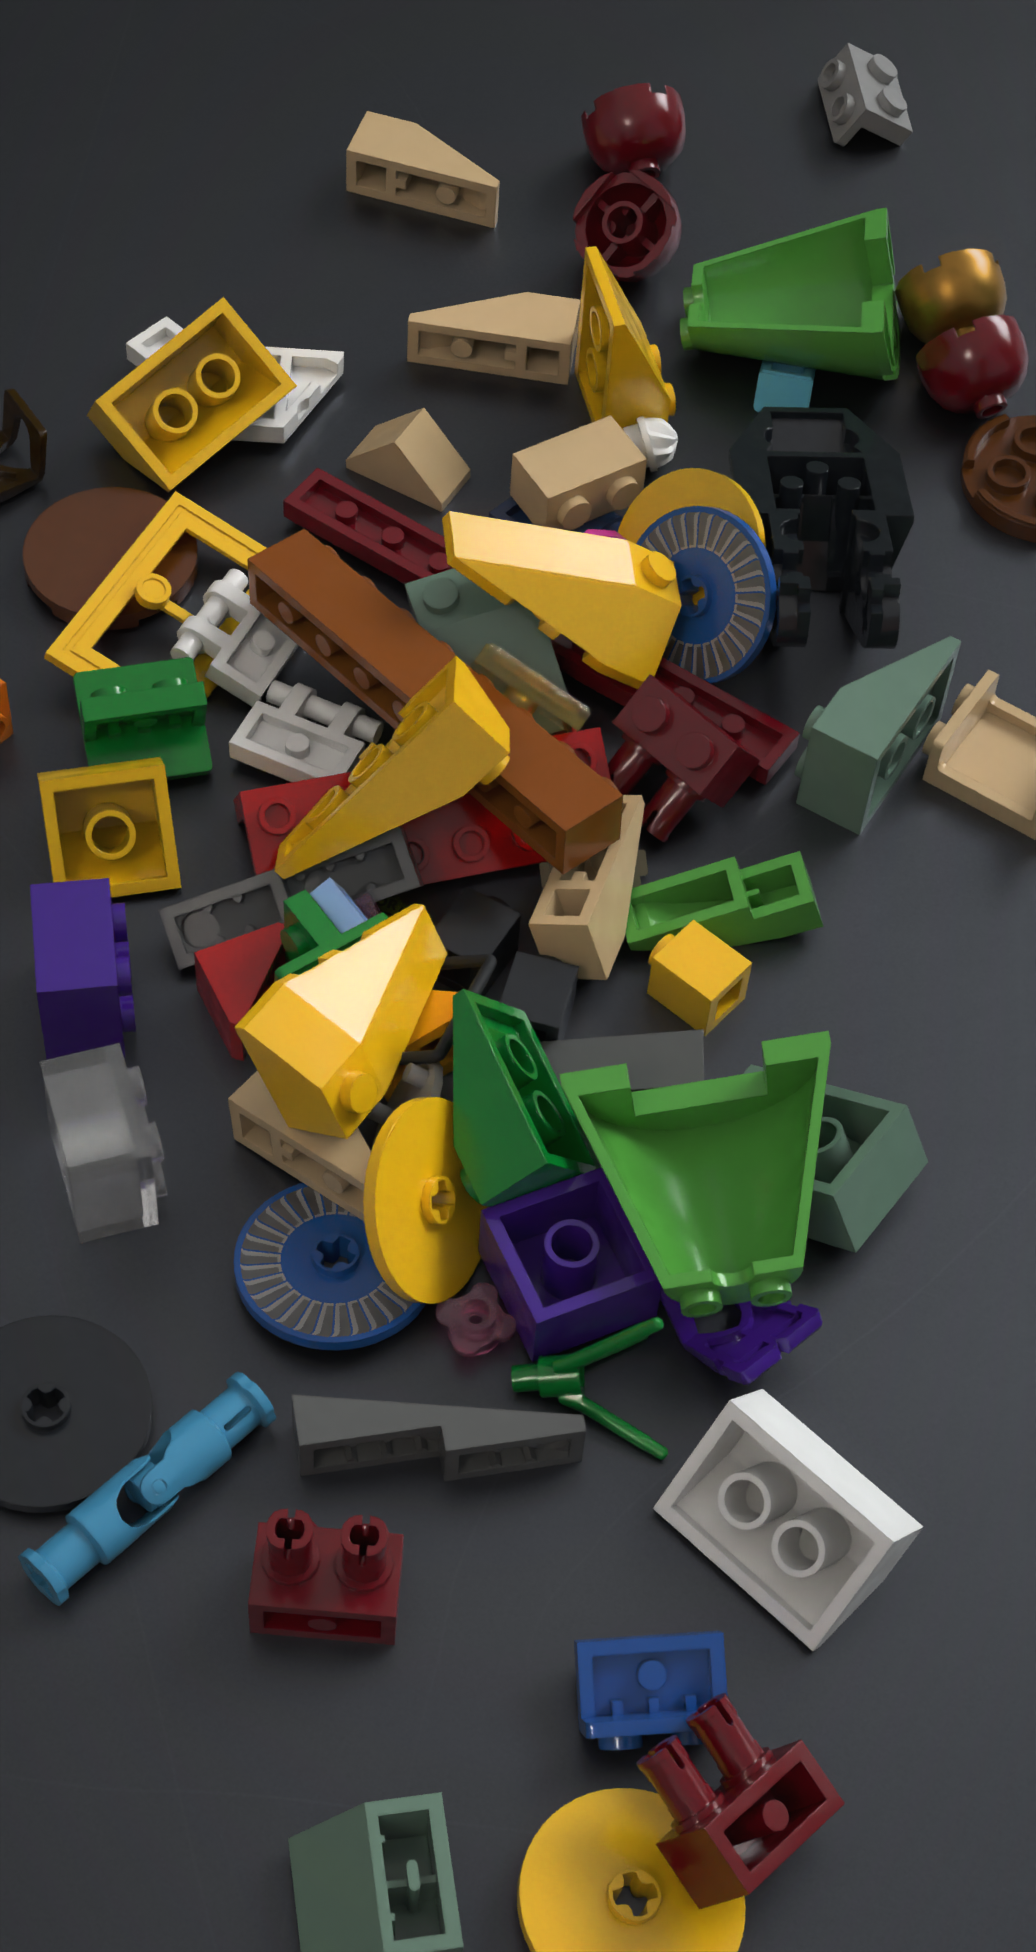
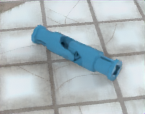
M238 1371L226 1380V1390L200 1412L194 1409L190 1410L162 1434L148 1455L130 1461L65 1516L67 1524L36 1551L27 1548L22 1552L18 1559L23 1570L37 1589L53 1604L57 1606L63 1604L69 1598L68 1589L98 1563L108 1565L170 1511L179 1499L177 1493L184 1487H190L208 1479L232 1458L231 1449L258 1425L266 1428L276 1420L274 1407L256 1383L251 1381L245 1374ZM123 1485L127 1497L148 1511L140 1519L130 1524L125 1523L121 1519L117 1509L116 1500Z

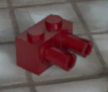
M650 674L612 722L624 732L621 737L625 742L608 762L611 781L622 795H630L653 764L657 766L663 764L667 768L665 773L669 777L645 806L642 826H646L647 831L664 843H666L669 839L668 836L697 800L704 802L705 799H708L724 808L761 761L675 690Z
M288 1508L274 1511L268 1518L267 1523L258 1522L248 1599L250 1633L395 1645L403 1567L404 1534L390 1533L383 1520L371 1515L369 1524H363V1515H355L348 1518L343 1524L342 1529L318 1527L312 1521L309 1514L302 1510L296 1509L295 1517L290 1518Z
M721 1693L708 1700L696 1709L698 1712L692 1713L685 1720L697 1738L702 1741L723 1775L720 1779L721 1785L715 1791L705 1782L677 1735L671 1736L648 1751V1755L643 1756L636 1763L640 1771L652 1783L674 1818L671 1824L672 1830L658 1841L656 1846L699 1909L749 1895L845 1804L802 1739L770 1750L769 1747L761 1748L738 1716L726 1693Z

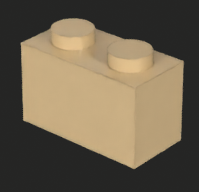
M610 415L513 453L510 495L534 525L573 530L582 526L585 522L602 515L629 507L644 489L647 458Z

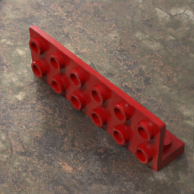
M600 727L552 735L559 742L568 744L574 750L577 757L597 774L611 780ZM351 772L238 793L233 800L238 824L245 823L255 876L275 869L279 845L329 789L337 785L343 790L349 787L351 783L348 781ZM468 792L463 797L400 825L404 827L424 885L548 862Z

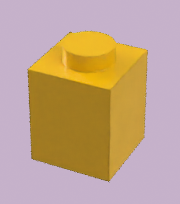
M692 920L676 936L672 934L664 936L652 950L648 959L651 969L647 994L695 1030L704 1029V1036H706L745 999L752 962L695 920Z

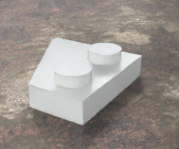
M266 347L297 387L233 440L284 444L342 376L344 371V352Z

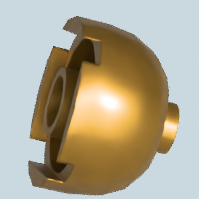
M981 249L948 252L938 256L941 266L924 273L923 266L920 264L899 280L895 289L898 304L909 331L919 341L927 344L952 328H955L959 337L968 332L975 331L972 320L986 316L1003 315L1007 301L1005 281L998 259L995 262L991 252Z

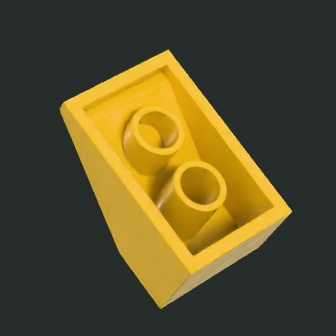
M597 246L585 247L574 372L591 420L594 422L611 415L622 429L623 427L637 424L636 418L641 416L644 418H662L668 423V417L674 416L676 413V398L672 384L670 382L664 383L662 379L659 349L656 344H649L641 321Z

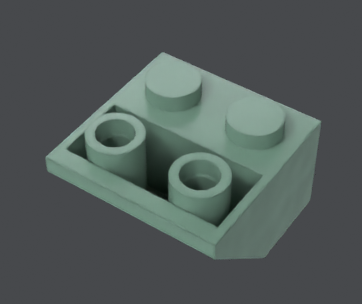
M442 1792L364 1802L288 1838L300 1952H463L464 1946Z

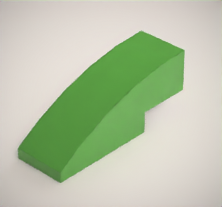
M797 851L743 869L739 868L734 856L634 887L631 893L625 934L631 950L652 951L667 934L676 936L692 920H695L730 947L783 938L824 926L809 874L801 852Z

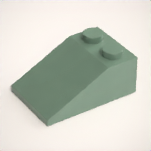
M454 568L405 584L411 614L420 626L438 641L446 642L457 657L478 674L480 673L488 677L500 693L517 707L526 709L533 716L536 723L551 735L578 731L577 721L550 637L538 630L540 620L531 611L517 601L510 605L502 604Z
M949 636L841 687L826 708L821 705L816 706L809 716L802 733V738L809 742L795 769V776L801 779L796 804L860 835L922 747L933 726L942 718L961 640Z
M751 1064L743 1074L763 1071V1067ZM826 1084L807 1238L857 1253L926 1166L928 1160L907 1105Z

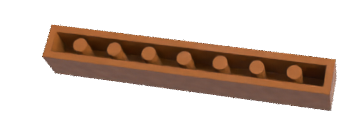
M306 529L298 531L247 559L250 604L395 730L403 720L398 714L399 711L456 656L446 642L438 641L416 622L409 611L396 606L377 589L368 577L359 575L340 559L337 552L331 546L322 544ZM466 664L510 728V753L508 754L510 759L507 766L491 783L483 785L478 782L468 793L563 875L618 841L621 834L623 795L619 792L616 785L610 779L601 777L579 759L568 744L559 742L536 723L533 716L526 709L517 707L500 693L488 677L480 673L478 674Z

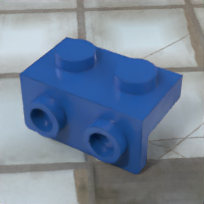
M718 1630L574 1640L579 1731L588 1739L598 1738L600 1750L643 1747V1735L672 1733V1736L677 1735L682 1745L703 1744L685 1720L692 1713L698 1712L696 1709L721 1693H726L728 1696L723 1632Z

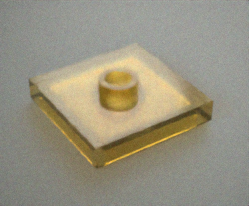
M492 642L481 646L469 663L471 668L505 690L503 695L517 707L526 709L532 716L537 711L568 733L578 732L591 714L588 712V707Z

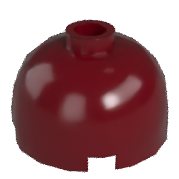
M637 83L619 87L593 101L595 111L589 116L584 110L581 115L586 146L591 158L605 173L612 172L617 175L623 172L632 173L630 170H640L656 179L661 172L670 167L678 158L686 140V127L681 95L673 87L664 85L666 94L652 92L650 83Z
M630 170L632 173L623 172L617 175L611 172L599 177L585 189L574 209L573 221L576 223L575 247L584 259L585 247L597 246L617 281L638 282L655 276L673 258L679 247L682 231L679 209L667 189L654 177L640 170Z
M1001 314L972 320L975 331L958 337L955 328L949 329L928 342L917 353L916 362L920 379L929 396L943 409L963 415L975 413L977 418L984 419L992 417L1007 408L1006 400L1011 398L1020 389L1027 375L1029 362L1026 341L1014 316Z

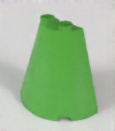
M887 208L871 210L694 264L691 287L683 289L686 318L680 319V336L684 351L696 349L884 381L898 379L900 370L898 302L895 297V265Z
M829 1031L761 1041L763 1071L631 1092L627 1063L559 1074L563 1092L664 1293L674 1301L680 1302L681 1313L684 1316L694 1318L706 1317L721 1311L723 1305L751 1301L755 1306L770 1307L787 1302L792 1298L791 1284L800 1277L804 1266L831 1048Z

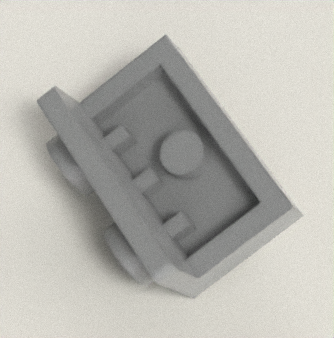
M847 43L835 58L825 64L818 77V85L833 141L844 147L862 127L901 146L913 133L906 110L907 103L902 96L898 82L897 69L885 56L881 54L872 55L850 43Z

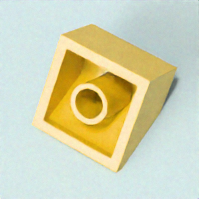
M160 757L37 773L53 883L109 878L111 898L182 888L165 764Z

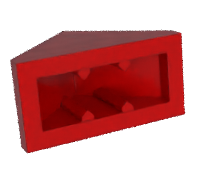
M277 922L194 952L197 990L231 1058L244 1062L248 1052L234 1027L275 982V970L285 964V949L280 938V931L284 929L283 923Z

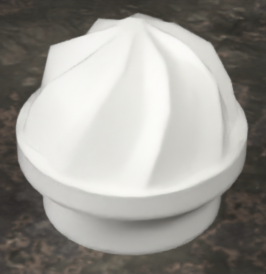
M638 417L636 418L637 424L623 427V430L647 458L646 468L649 467L650 472L658 471V468L673 459L678 442L677 433L662 418Z

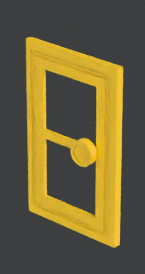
M175 491L49 647L44 659L72 677L78 672L120 667L92 648L134 595L141 606L151 610L160 609L182 624L188 616H193V614L169 600L172 591L170 583L163 576L153 573L184 532L192 535L248 570L247 559L267 548ZM232 617L226 618L219 629L231 636L239 622ZM204 653L199 654L195 658L194 666L197 682L203 681L207 699L217 684L205 677L214 658Z

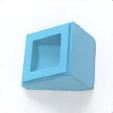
M762 361L753 405L754 410L760 412L763 407L809 408L816 369Z

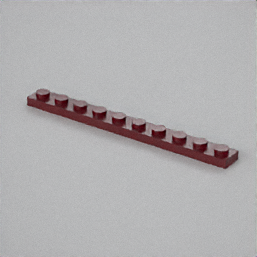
M318 467L283 500V514L285 518L404 584L453 569V567L447 564L443 536ZM560 634L554 640L550 638L561 672L624 707L638 690L592 669L582 661L585 650L564 635ZM662 657L655 678L675 690L761 761L749 777L766 786L797 748L800 733Z

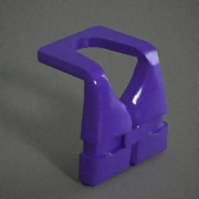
M663 1289L660 1295L662 1304L683 1348L718 1374L748 1386L782 1359L781 1352L789 1354L817 1332L823 1323L819 1309L800 1303L798 1306L791 1304V1301H787L775 1306L759 1307L748 1301L734 1304L742 1312L739 1326L715 1333L700 1334L697 1331L694 1317H687L681 1313L680 1302L669 1298Z

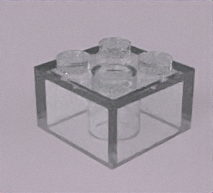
M120 1043L40 1061L50 1133L79 1242L84 1243L159 1224L156 1198L167 1196L165 1178L160 1163L164 1161L156 1123L155 1121L148 1123L144 1106L148 1105L139 1066L126 1067Z

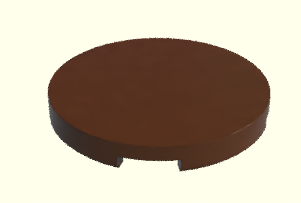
M1002 414L979 427L969 439L960 471L962 489L971 507L990 525L1010 536L1036 543V415L1009 418L1007 414Z
M102 487L77 492L55 502L37 517L24 540L23 563L28 587L30 586L35 594L52 608L54 616L70 623L167 501L137 489ZM184 532L153 571L154 574L161 575L168 580L172 590L169 600L177 605L188 595L197 577L198 546L196 538ZM134 595L107 630L139 626V620L150 617L162 610H151L141 606Z

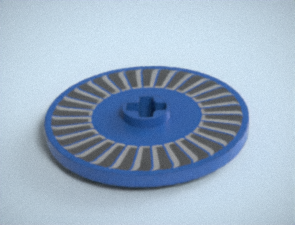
M690 506L676 509L663 515L647 528L636 543L650 551L660 552L668 559L674 561L682 606L662 657L710 684L723 682L741 673L754 661L763 649L771 632L776 612L777 590L771 559L755 531L738 516L726 510L710 506ZM699 587H703L705 597L698 601V605H694L692 595L699 591Z
M304 1183L289 1187L265 1201L249 1217L238 1236L234 1251V1277L241 1301L262 1327L293 1344L319 1350H350L372 1345L391 1337L405 1328L419 1315L426 1303H413L399 1297L385 1283L372 1258L364 1221ZM340 1256L347 1258L348 1264L337 1262L332 1268L324 1266V1261L334 1263Z

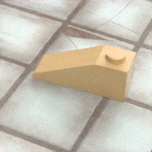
M370 111L366 112L346 150V191L495 228L498 222L500 181L417 123Z
M523 292L410 313L408 319L407 362L568 385L577 343L581 300Z
M623 795L621 834L618 841L564 875L555 867L552 868L528 923L539 954L553 956L563 963L579 966L578 979L607 980L624 940L645 806L642 795Z
M256 1071L228 1098L234 1139L364 1221V1183L371 1150L358 1127L348 1139L288 1127L259 1072Z

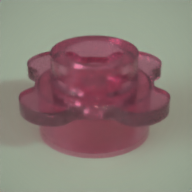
M477 1283L472 1287L470 1293L457 1299L448 1298V1300L437 1304L436 1320L448 1327V1337L453 1345V1349L461 1356L474 1357L488 1353L498 1345L499 1341L506 1342L514 1336L516 1330L515 1319L511 1315L504 1314L497 1302L498 1291L494 1286L488 1283ZM473 1315H478L482 1318V1321L479 1324H473L469 1318Z

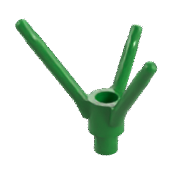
M654 1317L572 1354L539 1356L538 1363L512 1365L511 1381L514 1392L539 1391L542 1398L558 1397L560 1404L582 1412L657 1459L664 1460L668 1456V1449L585 1397L584 1394L585 1366L646 1340L649 1335L663 1328L664 1323L661 1318Z

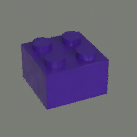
M109 878L30 884L36 993L47 1065L126 1058L124 1033L136 1032L125 903L112 904Z
M602 1168L481 1210L478 1251L532 1362L537 1361L539 1356H548L562 1352L657 1316L662 1287Z

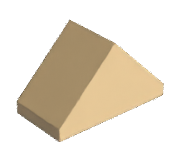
M425 408L376 425L346 459L347 469L440 512L446 508L471 476V469Z

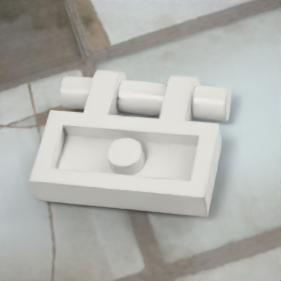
M230 569L222 580H215L203 595L204 605L197 615L188 616L178 629V641L171 649L170 654L173 659L190 657L193 660L197 654L206 653L214 660L210 664L205 677L253 707L257 700H262L271 683L278 677L299 645L250 604V596L243 592L248 585V578L240 570ZM232 617L239 622L231 636L217 628L223 618Z
M274 680L267 691L266 702L279 706V709L257 700L229 741L230 758L290 782L352 772L361 760L358 757L365 750V743L355 738L357 737L376 744L382 735L384 723L366 716L364 708L352 703L345 702L341 706L317 696V691L314 688L301 683H297L292 687ZM309 718V719L314 720V721H316V722H319V723H322V724H324V725H327L328 727L326 728V727H324V726H321V725H319V724H316V723H314V722H311V721H309V720H307V719Z

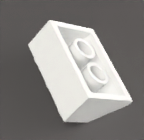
M764 1389L728 1401L653 1507L658 1514L812 1651L818 1649L885 1580L923 1528L919 1522Z

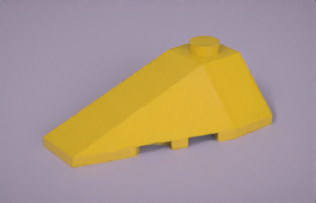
M449 511L442 518L448 565L502 604L510 605L517 601L540 620L538 630L552 640L560 634L567 637L585 650L582 661L598 673L636 689H639L649 674L655 677L682 606L674 561L668 559L660 552L650 551L624 539Z
M455 656L399 711L398 714L403 720L396 728L392 739L386 745L382 743L376 745L372 742L358 757L361 760L354 767L348 778V781L351 783L349 787L343 790L337 785L329 789L279 845L275 872L281 878L291 877L463 797L478 782L487 785L505 769L510 759L508 756L510 753V728L461 659Z
M414 903L364 931L361 940L345 950L332 949L318 957V965L301 975L290 973L277 980L234 1027L288 1127L348 1139L386 1094L401 1061L402 1053L405 1052L447 957V951L423 904Z

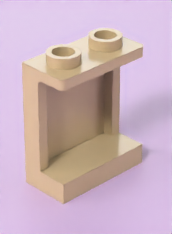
M988 670L976 686L969 683L964 686L951 711L953 716L947 724L938 721L931 729L922 749V752L928 755L922 780L1036 840V717L998 698L995 691L1000 675Z

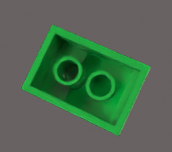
M462 989L453 995L454 1148L464 1167L460 1170V1178L469 1195L477 1203L491 1207L601 1168L525 1011L466 989Z

